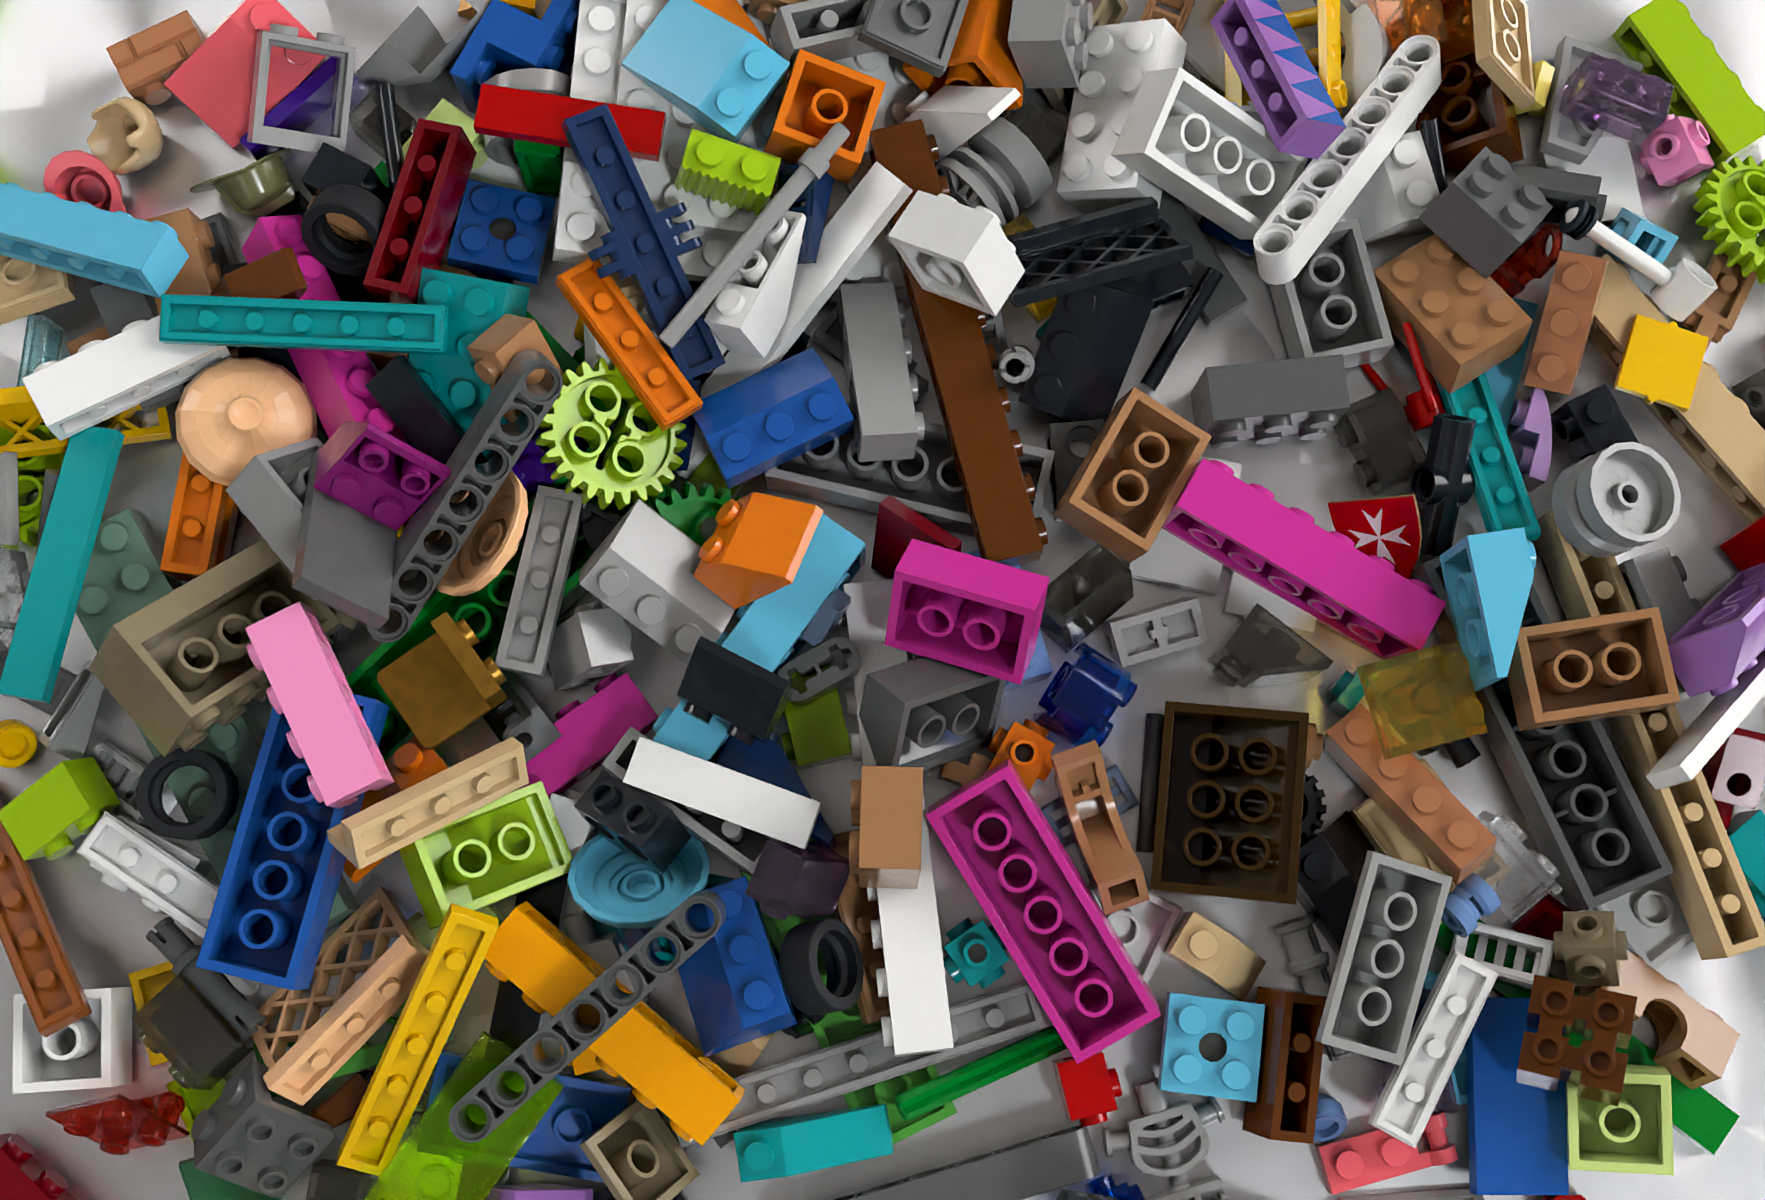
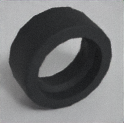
M338 184L327 187L315 198L304 213L301 223L303 241L312 256L325 267L342 275L356 277L366 275L388 208L373 193L358 186ZM326 214H344L356 220L367 231L372 241V247H357L343 241L331 229L327 222Z
M178 748L165 757L162 754L151 760L142 772L136 790L138 811L147 826L161 836L187 841L209 838L223 829L235 814L239 799L237 777L229 764L214 753L193 748L184 752L182 748ZM196 766L209 773L214 781L215 797L212 807L204 817L197 821L188 823L175 821L163 809L161 794L164 783L171 773L178 768Z
M824 918L797 924L787 932L781 944L779 965L781 980L786 994L795 1007L807 1015H820L847 1010L856 1003L862 990L864 969L861 951L856 938L849 928L837 919ZM818 947L826 963V986L823 984L818 971Z

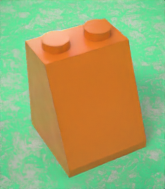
M969 0L946 71L940 78L906 62L903 63V71L922 92L926 91L930 97L944 85L1016 88L1021 96L1005 110L1021 108L1023 103V80L1007 42L1013 0Z

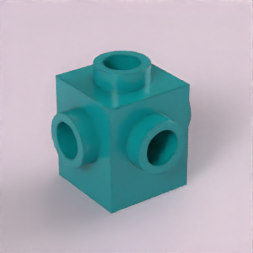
M966 918L945 933L950 941L942 946L947 955L943 958L944 967L956 984L964 980L967 986L972 987L978 982L982 989L1006 974L1002 965L1010 960L1004 951L1007 948L992 924L987 926L984 920H979L973 924L969 918ZM973 944L982 945L986 951L984 960L979 963L972 962L968 957V950Z

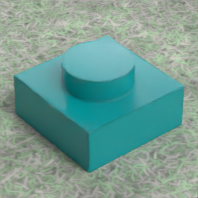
M1362 665L1353 673L1345 670L1329 690L1335 697L1327 708L1343 718L1356 707L1379 675L1365 665Z

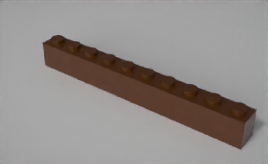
M922 119L870 131L868 151L872 166L877 161L913 190L888 222L890 231L918 190L938 196L940 193L950 196L946 176H938L934 162L939 161L934 134L926 135ZM896 249L980 557L1011 567L1037 561L1044 550L1043 545L1048 544L1047 531L1042 517L1035 518L1030 501L1036 498L1035 489L1030 474H1022L1018 457L1023 456L1021 439L1017 429H1009L1005 415L1011 412L1010 401L1005 386H997L993 372L998 370L996 351L993 343L985 344L981 328L986 327L985 312L923 290Z

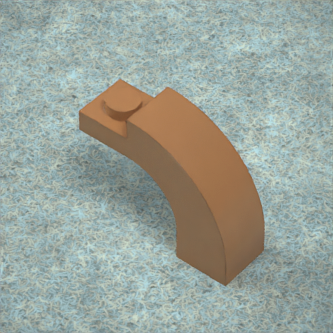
M1096 740L1051 755L1055 772L1053 777L1070 831L1105 916L1150 900L1143 868L1128 840L1117 812L1102 752Z

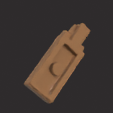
M1713 253L1706 268V271L1715 280L1718 288L1681 324L1688 328V331L1709 337L1706 351L1711 341L1717 344L1725 334L1732 330L1757 278L1755 272H1751L1746 278L1743 277L1741 272L1742 266L1738 263L1732 267L1726 266L1729 256L1725 253L1716 255Z

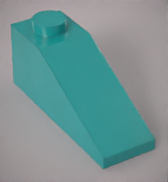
M887 1103L767 1119L740 1128L733 1133L741 1182L788 1177L894 1153Z

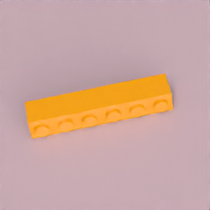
M527 901L515 907L499 926L485 956L486 962L484 963L487 970L496 978L504 982L510 980L523 991L521 997L529 1007L541 1014L546 1011L552 1017L606 970ZM615 978L616 984L621 991L633 993ZM642 1000L588 1047L597 1055L595 1061L602 1070L612 1077L617 1078L619 1075L634 1087L632 1093L639 1102L649 1109L654 1110L656 1107L671 1119L669 1122L671 1128L681 1138L688 1142L694 1139L701 1146L704 1145L740 1102L746 1091L745 1088L710 1058L705 1057L703 1052ZM587 1003L579 1005L578 1013L581 1021L589 1026H598L601 1020L598 1009Z

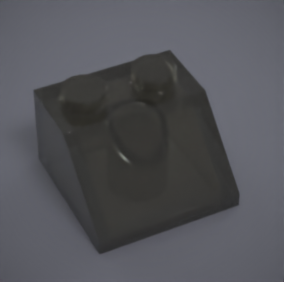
M1258 603L1238 619L1207 660L1215 666L1212 671L1221 681L1231 687H1235L1238 684L1242 688L1308 681L1327 670L1333 663V660Z

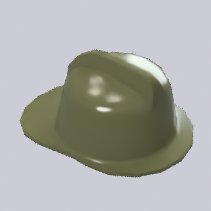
M283 149L274 152L243 169L199 183L190 188V192L199 193L217 189L237 212L255 217L269 215L292 202L296 197V190L284 163V160L291 154V150Z

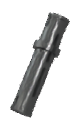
M171 917L164 918L154 926L158 931L157 933L153 930L147 933L146 939L173 965L172 972L177 978L184 977L236 1031L241 1040L244 1041L259 1030L256 1026L257 1024L259 1026L265 1024L267 1017L261 1014L232 985L223 973L195 967L202 944L196 946L174 923Z

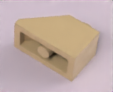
M1194 911L1184 912L1163 953L1243 1002L1266 964L1264 959L1235 936Z

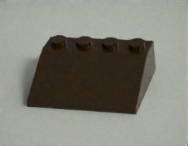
M1166 701L1151 892L1296 905L1309 713Z

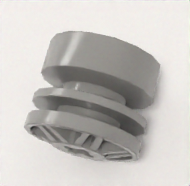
M997 117L968 139L969 148L959 146L950 153V158H944L935 166L938 176H946L952 198L959 204L974 209L977 206H982L991 210L1000 219L1002 230H1005L1006 223L1009 224L1018 218V206L1027 208L1034 204L1052 187L1053 181L1049 167L1037 148L1015 125L1002 117Z

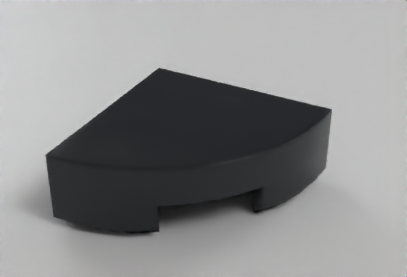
M589 500L583 505L581 522L585 541L594 553L623 517L606 508L604 510L600 509L598 504Z

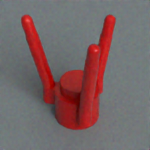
M1405 322L1402 328L1421 390L1405 397L1407 406L1404 407L1369 363L1359 366L1395 411L1400 425L1403 426L1411 423L1414 432H1418L1432 426L1434 415L1446 413L1435 378L1425 368L1412 325L1409 322Z

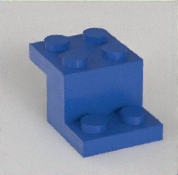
M492 0L450 71L467 110L476 114L481 84L496 74L515 69L540 68L555 70L570 77V67L574 58L580 0H552L541 20L500 0Z

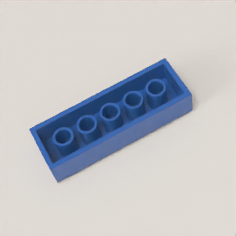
M353 694L357 705L360 707L362 716L377 746H379L390 706L377 699ZM272 708L195 967L288 990H305L310 987L346 861V857L329 843L327 830L341 824L342 820L360 812L365 792L357 796L358 801L340 809L326 806L325 802L319 803L313 796L307 783V776L311 775V772L304 757L299 759L287 740L286 733L291 731L284 713L279 715Z

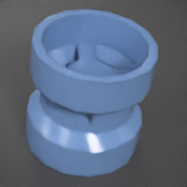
M1471 873L1460 884L1455 885V889L1448 893L1441 921L1455 934L1466 938L1478 927L1477 920L1482 916H1490L1501 906V901L1485 880L1477 874Z

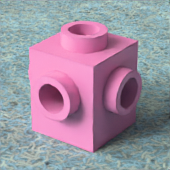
M1674 114L1667 115L1653 122L1649 126L1650 132L1637 139L1643 150L1639 153L1640 162L1649 175L1654 174L1659 186L1676 187L1715 166L1706 147L1710 144L1709 135L1702 123L1699 121L1694 122L1692 118L1675 117Z

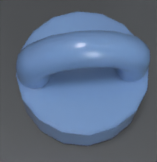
M1318 1093L1313 1142H1324L1341 1135L1346 1129L1348 1121L1340 1102L1327 1094Z

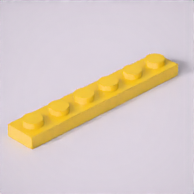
M450 904L337 1153V1165L384 1178L499 928L498 918L457 904Z

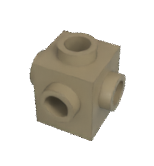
M1587 910L1563 912V931H1554V953L1556 960L1565 961L1568 982L1575 983V986H1620V960H1628L1626 931H1617L1614 911Z

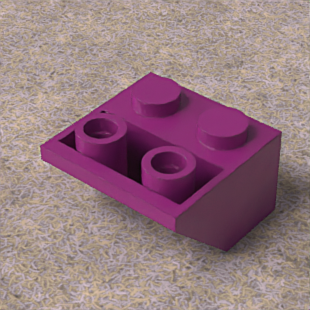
M345 421L319 450L313 488L397 531L450 475L451 468L368 422Z

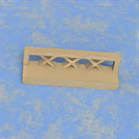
M510 737L342 820L341 824L327 830L329 843L359 870L528 784L523 744L514 737Z

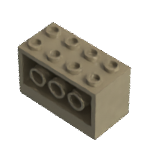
M262 539L114 624L89 668L165 757L179 747L184 752L191 750L208 736L209 733L206 730L219 722L222 727L231 724L246 711L244 705L256 698L260 703L269 699L266 689L271 687L267 675L264 670L259 671L255 667L246 649V645L251 643L245 630L246 627L300 601L315 610L332 646L334 642L330 637L341 624V621L325 603L319 600L314 601L312 597L292 588L293 574L269 547L266 540Z

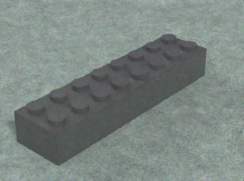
M1437 557L1417 567L1409 579H1416L1428 584L1434 589V595L1446 602L1433 630L1445 654L1455 650L1460 658L1440 558ZM1533 584L1531 585L1520 628L1552 623ZM1508 677L1475 691L1485 713V720L1479 723L1481 730L1567 908L1571 911L1590 910L1675 873L1599 719L1519 731Z

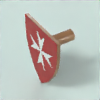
M1415 494L1331 501L1328 503L1336 532L1349 537L1354 542V548L1367 556L1376 555L1393 564L1395 567L1394 572L1406 579L1411 577L1419 559L1422 542L1420 513Z

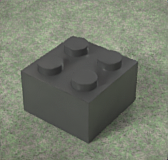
M1485 146L1419 216V219L1487 279L1527 239L1553 206L1546 201L1540 189L1534 185L1527 184L1511 169L1509 162L1504 157L1493 153Z

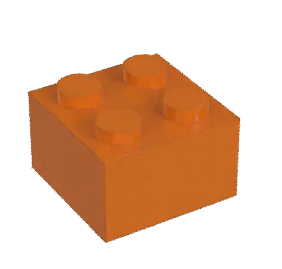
M800 49L789 72L763 151L797 164V161L809 147L814 149L833 125L839 122L849 130L850 136L828 161L831 166L826 172L837 180L849 183L861 163L886 82Z

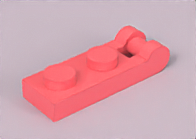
M1444 1110L1432 1112L1423 1133L1426 1132L1430 1148L1418 1151L1417 1146L1416 1148L1410 1147L1377 1128L1314 1145L1328 1193L1334 1195L1431 1166L1444 1165L1458 1160L1459 1157L1455 1144L1449 1143L1445 1132V1127L1449 1125Z

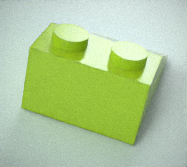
M542 781L515 790L399 849L430 930L441 926L451 903L479 911L569 873L571 860L573 859Z

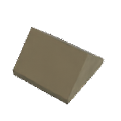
M638 1100L583 1138L579 1145L616 1200H672L700 1175L657 1110L647 1108Z

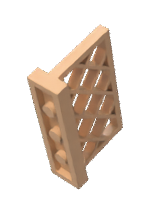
M381 886L321 945L312 979H316L310 998L301 999L303 990L279 988L258 1009L261 1014L267 1017L263 1026L256 1025L259 1030L252 1035L265 1065L269 1067L263 1079L269 1090L301 1106H304L407 1001L430 951L422 945L390 892ZM383 908L379 928L369 929L371 919ZM400 937V938L388 949V945H389V942H390V938ZM375 940L370 960L360 961L365 942ZM346 944H350L345 962L335 964L338 952ZM365 972V973L354 983V979H355L356 973ZM341 975L335 995L326 996L331 976ZM323 1007H331V1008L319 1019L322 1008H323ZM306 1009L301 1030L291 1031L297 1010ZM279 1012H282L276 1033H267L265 1026ZM288 1042H296V1043L285 1053V1050H286V1047H287V1043H288Z

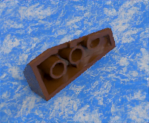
M1469 0L1472 12V0ZM1475 47L1441 59L1442 82L1424 106L1423 113L1418 114L1416 131L1420 130L1421 132V121L1438 118L1445 169L1463 171L1485 146L1493 153L1504 157L1509 163L1523 160L1520 131L1514 103L1476 63Z

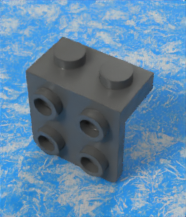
M251 1060L238 1076H233L229 1079L222 1094L208 1110L201 1111L196 1117L191 1129V1137L194 1144V1167L197 1170L266 1196L277 1198L286 1193L333 1141L334 1130L332 1125L272 1101L271 1090L268 1089L263 1079L269 1067Z

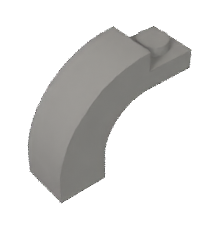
M1313 0L1316 6H1318V0ZM1340 0L1341 35L1344 38L1346 48L1345 59L1341 68V79L1345 82L1348 94L1347 106L1342 107V120L1394 54L1386 30L1366 2L1356 8L1350 0Z

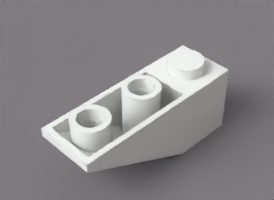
M787 211L719 292L704 321L729 351L765 359L786 322L806 222V216L803 213Z

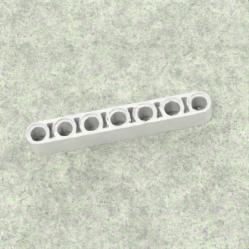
M1415 35L1401 43L1343 119L1346 129L1318 159H1312L1256 232L1253 244L1258 272L1263 281L1268 284L1280 285L1292 281L1299 274L1439 88L1442 82L1440 46L1435 38L1430 35Z

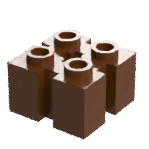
M1534 974L1526 1026L1537 1028L1538 1031L1537 1033L1524 1031L1516 1082L1551 1091L1557 1090L1558 1080L1578 1084L1577 1097L1618 1106L1623 1091L1628 1054L1615 1052L1616 1047L1624 1049L1628 1047L1632 1035L1637 997L1600 988L1595 989L1593 999L1573 995L1575 983ZM1574 1032L1583 1035V1038L1587 1040H1583L1580 1047H1573L1569 1045L1570 1037L1563 1036Z

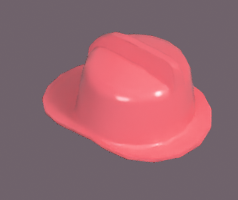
M80 150L64 151L53 157L45 168L43 184L46 192L52 193L60 199L75 203L85 201L102 210L114 213L116 211H123L126 213L122 201L120 181L114 172L94 155Z

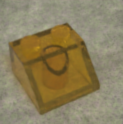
M1459 641L1427 647L1357 667L1385 760L1443 746L1488 732L1484 720V710L1477 698L1469 673V663L1462 652Z

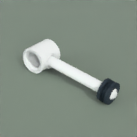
M1584 199L1573 203L1560 221L1559 229L1574 240H1580L1587 236L1654 281L1656 285L1650 290V297L1664 313L1677 321L1683 322L1718 288L1712 276L1691 259L1683 258L1675 267L1667 268L1597 221L1599 210L1588 204Z

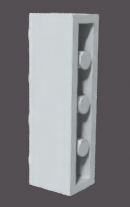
M159 315L148 321H134L125 326L122 333L104 341L95 340L81 346L76 354L61 361L45 362L37 366L33 374L22 378L46 426L59 441H62L147 399L194 379L208 366L227 358H232L227 346L164 344L159 341Z

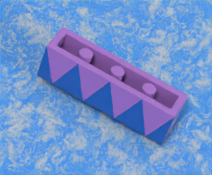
M1227 0L1210 22L1278 152L1318 159L1346 129V125L1277 0Z

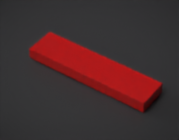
M482 83L473 127L478 134L571 148L561 123L567 118L606 103ZM607 103L631 158L659 162L666 124V113Z

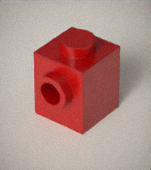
M1102 1051L1079 1064L1076 1063L1073 1056L1052 1061L1065 1115L1070 1121L1079 1120L1080 1127L1091 1126L1107 1121V1112L1118 1110L1115 1097L1122 1096L1120 1081L1114 1067L1107 1069Z

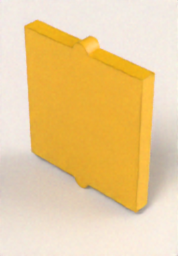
M1637 314L1632 322L1614 389L1644 398L1645 402L1649 405L1656 402L1683 412L1688 411L1709 337L1679 328L1678 324L1674 321L1667 324Z

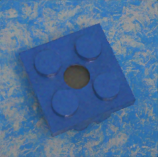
M468 179L447 256L448 266L473 271V274L482 279L489 280L494 278L498 282L513 284L514 280L538 285L557 209V199Z

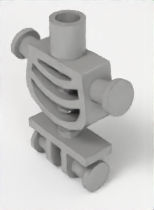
M1159 1078L1136 1084L1135 1089L1143 1114L1125 1119L1126 1131L1110 1132L1109 1128L1102 1129L1106 1157H1112L1113 1152L1128 1150L1131 1162L1144 1174L1169 1177L1172 1189L1144 1197L1143 1200H1186L1189 1198L1191 1200H1202V1194L1224 1188L1221 1178L1217 1175L1189 1183L1188 1174L1186 1173L1194 1168L1208 1153L1210 1142L1204 1126L1217 1119L1220 1123L1226 1121L1225 1115L1215 1097L1208 1096L1207 1103L1194 1109L1192 1104L1187 1101L1170 1105L1167 1092L1158 1089ZM1190 1122L1191 1125L1186 1131L1176 1138L1174 1132L1182 1129ZM1149 1125H1153L1152 1128H1143ZM1138 1137L1156 1138L1159 1145L1138 1143ZM1196 1139L1193 1151L1186 1158L1182 1159L1180 1150L1186 1148ZM1140 1154L1161 1156L1165 1164L1159 1167L1148 1165L1141 1159ZM1223 1191L1217 1192L1218 1198L1212 1199L1227 1200Z

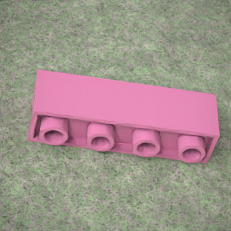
M299 601L246 627L245 630L251 640V643L246 645L248 655L259 671L264 670L271 684V687L266 689L267 696L275 711L279 715L284 713L291 731L286 733L287 740L295 755L299 759L304 757L310 769L311 775L307 776V783L315 799L319 803L325 802L326 806L340 809L358 801L357 796L368 790L378 791L394 783L315 610Z

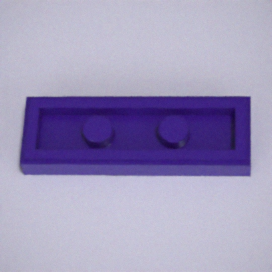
M328 58L264 116L263 126L304 132L332 106L337 58ZM353 74L352 87L359 82V80L354 77L355 74ZM248 132L239 140L255 161L285 149L283 147L247 142Z

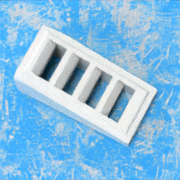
M1477 922L1478 927L1472 933L1479 935L1474 959H1470L1498 973L1497 980L1532 990L1534 974L1548 977L1554 941ZM1454 934L1451 951H1457L1465 955L1469 935L1463 938ZM1488 939L1498 941L1493 964L1484 962ZM1507 945L1517 947L1512 969L1503 966ZM1526 951L1536 953L1532 974L1522 971Z

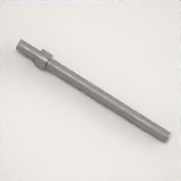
M836 122L814 149L809 147L797 161L798 169L658 336L665 345L671 349L675 347L813 179L818 181L831 166L828 161L850 136V132L845 126Z

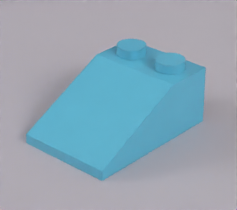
M669 0L623 60L621 66L712 135L738 143L786 79L790 63L753 34L693 0Z
M1524 527L1467 535L1439 556L1468 692L1478 691L1508 675L1534 578L1533 568L1536 566L1535 548L1533 543L1527 540Z

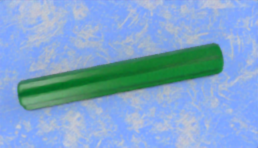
M1053 1025L895 1097L896 1108L903 1120H911L1067 1049V1046Z

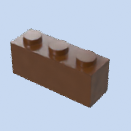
M1258 986L1256 1003L1265 1004L1257 1101H1245L1242 1130L1270 1140L1313 1144L1324 1045L1315 1041L1325 1007L1326 996Z

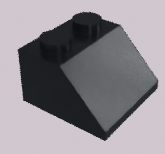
M700 636L677 696L686 703L683 709L685 713L706 724H709L713 717L729 725L726 734L748 746H752L755 739L766 745L793 693L788 680Z

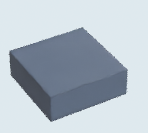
M838 588L824 600L801 638L814 647L823 642L838 624L852 602L850 600L852 597Z

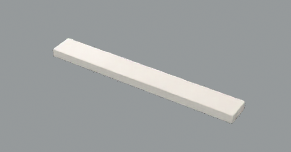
M876 161L823 229L816 263L797 264L786 322L766 358L762 359L729 351L724 357L726 363L717 367L701 387L700 399L779 363L913 190ZM697 424L695 426L688 471H675L679 476L689 479L710 452Z

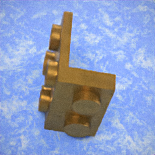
M444 612L430 622L436 630L435 634L380 670L377 675V681L421 745L427 749L437 748L508 699L500 687V684L507 680L491 656L482 661L475 652L473 646L480 641L464 618L455 623L447 612Z

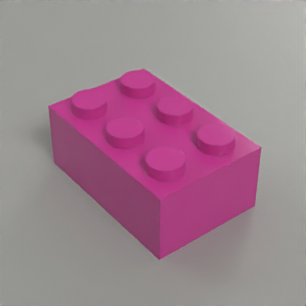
M912 538L895 569L884 645L1021 685L1035 652L1050 577Z

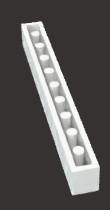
M894 579L843 584V592L852 597L850 599L852 602L839 620L838 627L847 626L848 639L856 645L862 657L861 669L858 675L853 678L854 687L845 688L848 716L857 715L859 733H850L853 761L862 760V766H877L859 717L866 676L869 673L908 661L907 651L884 645ZM841 652L843 670L849 667L846 659L852 655L851 652L847 654ZM923 792L921 871L917 889L867 888L868 901L877 900L879 912L878 920H870L873 949H883L885 967L875 969L878 997H888L890 1012L889 1017H881L884 1047L893 1046L894 1057L950 1051L954 1048Z

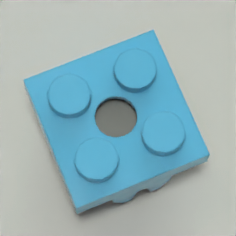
M1167 992L1158 1089L1256 1102L1265 1004Z

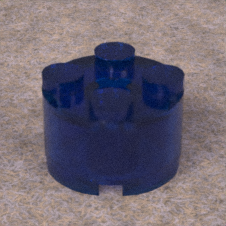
M1082 642L1073 650L1080 657L1073 665L1067 661L1061 665L1038 705L1045 708V711L1034 713L1033 720L1074 747L1096 740L1100 747L1113 728V724L1109 722V719L1118 706L1124 708L1130 702L1138 685L1131 681V673Z

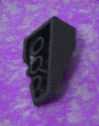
M1347 810L1316 830L1314 837L1300 844L1297 900L1307 914L1314 915L1316 920L1314 922L1315 926L1337 957L1343 942L1367 851L1376 852L1373 845Z

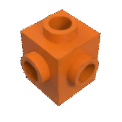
M1025 719L1022 725L1016 721L1012 722L1008 730L1000 726L987 748L988 751L994 754L989 762L987 771L1010 758L1030 791L1036 779L1038 778L1044 782L1053 768L1050 757L1052 754L1050 753L1055 743L1046 739L1050 731L1029 719ZM1019 745L1024 746L1029 752L1026 762L1019 761L1015 756V750Z

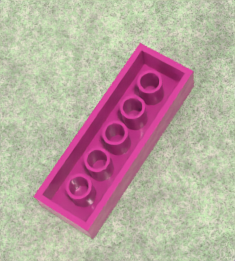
M1205 458L1197 463L1165 520L1162 529L1255 584L1311 614L1320 623L1386 662L1422 650L1446 604L1445 601L1434 595L1435 591L1431 586L1416 579L1408 580L1394 572L1395 567L1393 564L1376 555L1367 556L1354 548L1355 544L1349 537L1339 532L1325 531L1314 524V518L1307 512L1295 507L1287 508L1273 500V493L1265 487L1254 483L1248 485L1233 476L1234 471L1228 465L1218 460L1212 459L1208 461Z
M1010 758L928 807L926 812L927 819L1077 1064L1161 1016L1157 999Z

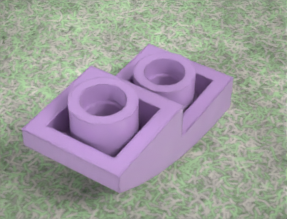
M1534 388L1522 399L1515 400L1508 423L1513 425L1509 441L1522 445L1515 458L1528 492H1532L1546 482L1552 453L1550 410L1545 392L1539 388Z

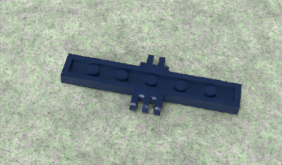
M606 103L567 118L561 123L563 131L610 230L609 233L600 237L604 245L588 252L591 262L609 256L612 263L596 270L599 279L606 278L615 273L618 274L620 281L632 278L659 336L694 294L677 257L702 247L703 243L700 237L691 238L684 243L680 238L681 235L695 229L692 219L678 225L673 223L672 218L680 217L687 212L684 202L656 212ZM703 313L673 349L662 342L665 351L687 381L726 363L710 327L704 321Z

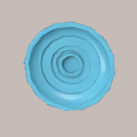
M689 833L692 836L665 872L661 874L602 836L597 835L585 842L571 860L567 882L574 902L596 921L617 928H648L658 925L690 895L697 891H703L708 883L710 859L702 842Z

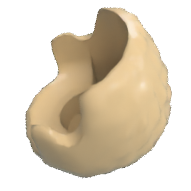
M126 96L117 97L115 100L104 104L92 112L91 116L93 120H96V125L86 139L87 144L93 155L111 169L115 175H124L138 171L150 165L159 157L163 145L162 130L159 127L158 120L144 103Z

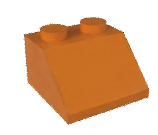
M752 492L737 501L734 499L729 500L716 515L715 521L718 524L713 535L703 544L698 556L701 560L693 577L733 609L742 607L792 584L823 514V510L817 505L758 492Z

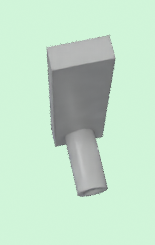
M538 485L495 660L496 665L501 670L544 678L581 524V512L584 505L581 503V493L570 492L566 494L565 490Z

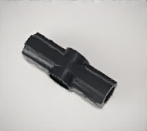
M1437 413L1433 417L1425 464L1417 466L1411 479L1412 494H1415L1421 520L1422 542L1420 553L1440 556L1452 547L1459 507L1468 503L1474 491L1473 474L1467 465L1476 424L1475 419L1447 413Z

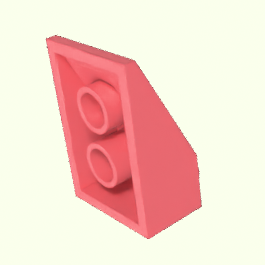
M242 0L163 83L172 94L232 149L240 143V138L248 132L257 32L262 30L269 32L270 24H279L298 28V37L316 40L277 0ZM271 46L264 116L288 96L326 56Z

